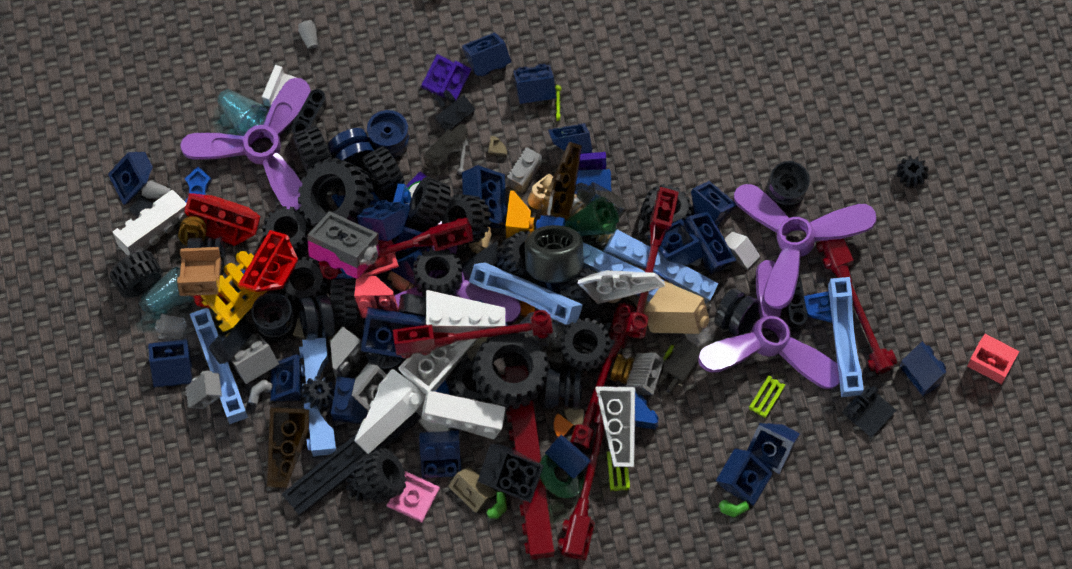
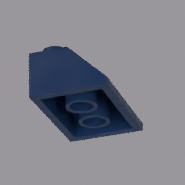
M478 165L462 172L463 195L478 196L489 207L488 212H491V217H489L491 225H488V227L506 228L505 174Z
M708 211L688 216L685 219L684 223L700 241L703 253L701 259L710 274L720 272L736 261L735 256Z
M368 307L361 351L401 357L396 355L393 330L426 325L425 316Z

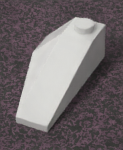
M606 270L578 280V284L597 304L665 287V283L656 273Z
M477 339L456 341L432 351L427 356L421 353L412 354L410 358H407L401 364L399 370L407 380L412 382L426 396L428 391L435 392Z
M393 369L379 383L378 392L374 401H371L369 406L371 408L367 417L363 419L354 440L367 454L374 450L409 418L425 400V395L412 382Z

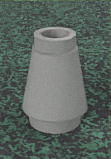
M312 20L301 22L298 24V32L307 49L316 48L318 46L316 25L313 24Z
M150 180L143 186L142 196H145L146 199H160L171 188Z

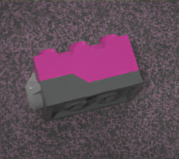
M329 211L308 234L309 257L318 261H327L329 266L335 269L342 268L346 274L358 279L377 260L379 255L378 233Z

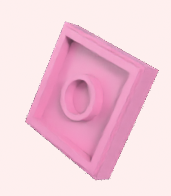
M405 471L406 488L403 493L391 498L387 507L423 523L440 487Z

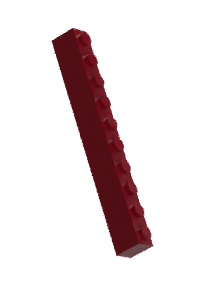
M525 365L505 367V374H501L503 381L519 383L527 379L528 370ZM531 400L530 404L525 407L520 404L519 409H513L512 406H509L510 411H506L507 421L512 423L509 436L510 441H514L515 448L511 449L542 464L533 401ZM542 471L532 502L529 503L522 500L523 504L519 505L520 515L525 516V523H522L523 535L528 537V542H525L526 554H530L531 560L554 557Z

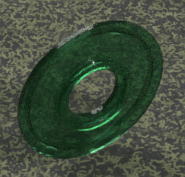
M547 454L542 457L540 464L544 465L540 479L551 493L561 498H572L581 492L584 485L582 471L574 479L568 474V481L561 482L554 474L555 468L560 466Z

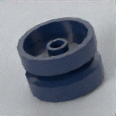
M384 110L374 114L367 124L368 143L372 145L374 150L382 146L385 147L393 158L405 152L409 144V130L407 121L402 114L392 110Z
M353 128L341 132L333 137L327 145L331 157L349 162L360 168L363 167L362 157L374 151L372 145L368 143L369 140L365 130L362 128Z

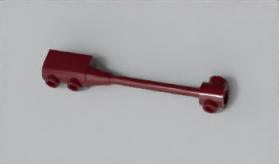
M660 187L657 191L649 226L651 248L645 270L647 273H653L658 248L672 225L678 191ZM649 291L640 293L637 311L629 315L626 328L628 336L634 338L645 337L649 317L644 314Z
M463 218L446 224H439L411 240L379 248L378 257L411 247L434 246L435 251L471 242L473 241V235L468 218ZM319 261L320 270L324 278L334 279L338 274L343 273L342 268L335 269L329 266L327 261Z
M845 239L815 242L818 252H823L826 257L822 259L826 270L831 269L837 278L850 277L852 305L873 350V353L869 355L870 360L867 361L869 370L871 372L875 370L877 375L892 370L894 365L897 364L896 356L892 349L889 351L886 348L880 349L853 288L849 268L853 267L854 260Z
M618 303L611 322L612 326L608 332L610 339L614 340L615 344L602 365L583 423L575 425L570 443L579 450H588L594 430L590 428V424L599 401L596 387L604 386L611 363L621 348L624 349L628 338L626 328L629 315L632 312H636V309L626 303Z
M538 310L531 317V323L456 334L433 332L432 324L396 329L393 330L396 355L402 358H410L415 353H421L424 356L430 355L432 351L456 341L532 331L533 336L544 339L553 333L550 314L544 310Z
M597 404L592 418V425L597 427L581 497L569 520H564L562 529L566 532L565 539L560 538L558 542V550H562L561 554L563 556L585 561L587 560L595 526L592 518L588 517V498L605 430L599 404Z

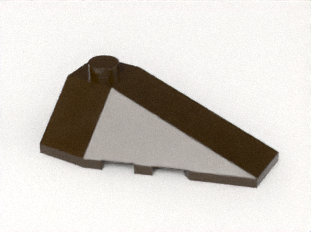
M572 142L568 143L544 196L541 215L564 218L567 221L571 220L582 145Z
M270 408L267 487L288 486L309 430V409Z

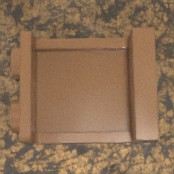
M219 247L180 249L181 270L180 277H177L179 295L219 294L221 271Z

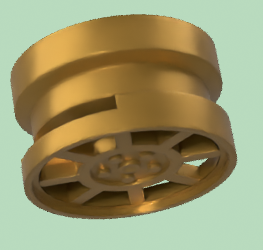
M187 217L180 224L179 240L186 246L189 238H202L204 242L207 226L198 217Z
M618 354L619 357L616 358L611 380H619L622 384H626L632 370L634 358L629 357L627 359L624 358V355Z

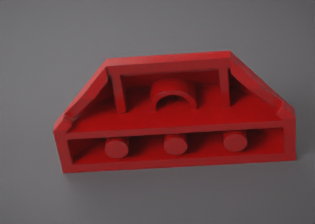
M189 193L184 210L188 217H198L205 222L207 226L205 236L214 239L222 237L223 242L237 245L256 235L261 218L260 215L249 207L216 196Z
M272 230L268 232L238 283L239 288L253 292L282 289L298 262L288 235Z

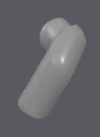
M262 380L253 386L248 404L257 406L260 394L262 392H270L272 384L267 380Z

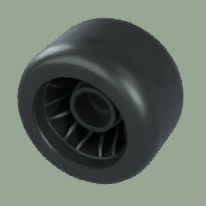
M560 225L544 226L531 232L525 241V265L528 273L533 278L546 283H562L579 275L583 268V240L579 233L569 227Z

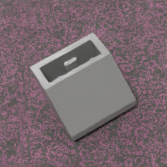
M342 327L330 341L332 365L336 380L337 377L346 378L351 371L350 368L354 364H358L363 358L361 340Z
M259 333L251 335L230 359V362L245 384L279 365L270 346Z

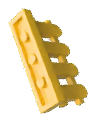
M245 251L237 253L236 260L239 265L236 266L234 263L227 264L224 267L227 277L224 278L220 275L219 292L229 302L227 305L217 294L201 295L204 300L202 302L204 306L209 305L217 314L215 318L218 321H223L219 325L223 332L233 328L252 308L257 298L267 292H253L239 288L241 291L237 293L229 284L232 280L238 287V283L244 275L241 269L247 270L254 257L252 253L248 254Z

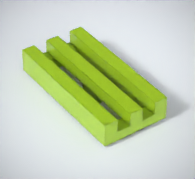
M768 376L749 409L766 418L785 388V384H781L778 380ZM771 383L772 385H771L770 389L768 390L767 394H766L765 397L763 398V400H762V402L760 403L759 407L756 408L755 406H756L757 402L759 401L760 397H761L762 394L764 393V391H765V389L767 388L768 384ZM775 387H778V391L765 412L761 411Z
M608 451L607 462L610 491L630 490L628 467H624L625 485L623 486L620 467H616L618 486H614L611 452Z

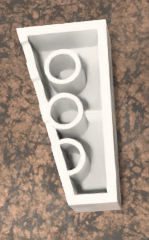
M171 190L155 201L152 205L153 208H145L140 212L139 217L135 221L132 219L128 220L125 223L126 227L122 230L117 228L113 231L118 246L128 256L139 251H145L151 245L154 246L159 242L161 236L172 231L177 222L183 221L187 217L184 212L186 202L175 191Z
M426 290V325L432 324L433 332L456 334L505 327L504 307Z
M596 387L614 467H634L635 387Z
M428 391L425 396L422 419L429 423H439L495 439L502 430L505 407Z

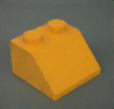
M510 191L506 239L520 231H528L530 233L534 231V218L531 217V210L514 191Z

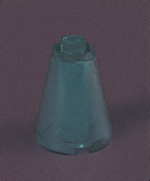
M230 89L222 91L218 96V104L239 135L245 136L250 128L264 125L266 120L265 112L268 113V111L262 104Z
M177 266L172 268L141 296L139 304L144 312L148 311L151 314L194 300L193 296L179 295L177 277H180V269Z

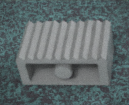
M525 148V151H523V154H521V157H519V160H517V163H515V166L507 175L508 187L523 194L540 168L542 156L529 148Z
M637 353L632 370L630 371L631 374H629L630 377L627 379L626 387H635V392L638 395L653 396L664 359L656 353Z
M212 371L201 372V376L193 378L192 382L185 387L187 389L185 392L187 393L188 408L204 409L222 396L219 374L212 373Z

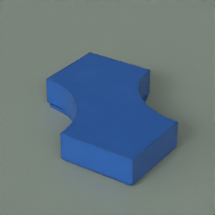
M199 167L185 178V182L189 186V193L206 195L207 187L212 181Z

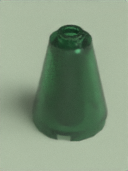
M599 197L567 219L565 227L575 230L581 237L610 235L618 229L616 228V223H619V217L612 202L608 203L605 200L608 199L606 197Z

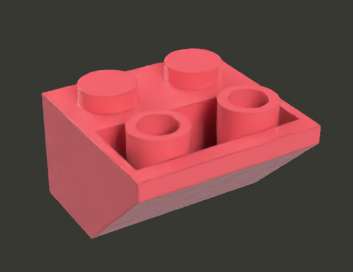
M360 276L356 279L354 297L362 318H366L368 307L398 312V305L393 291L376 276Z
M984 334L967 367L1002 385L1020 351Z

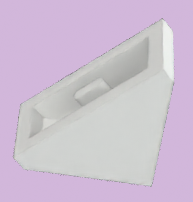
M731 232L725 238L736 261L746 270L760 258L759 253L747 236Z

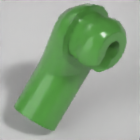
M505 492L496 493L497 503L487 511L489 518L497 519L506 512Z
M723 500L719 504L721 512L730 517H737L750 510L746 501L734 505L727 500Z

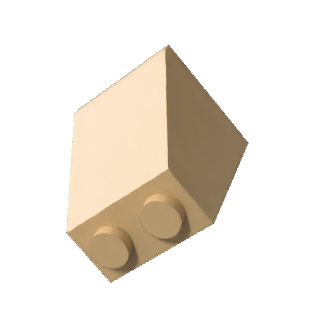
M664 281L665 287L657 290L644 311L645 315L649 317L648 326L650 332L700 334L702 329L706 328L709 323L704 298Z

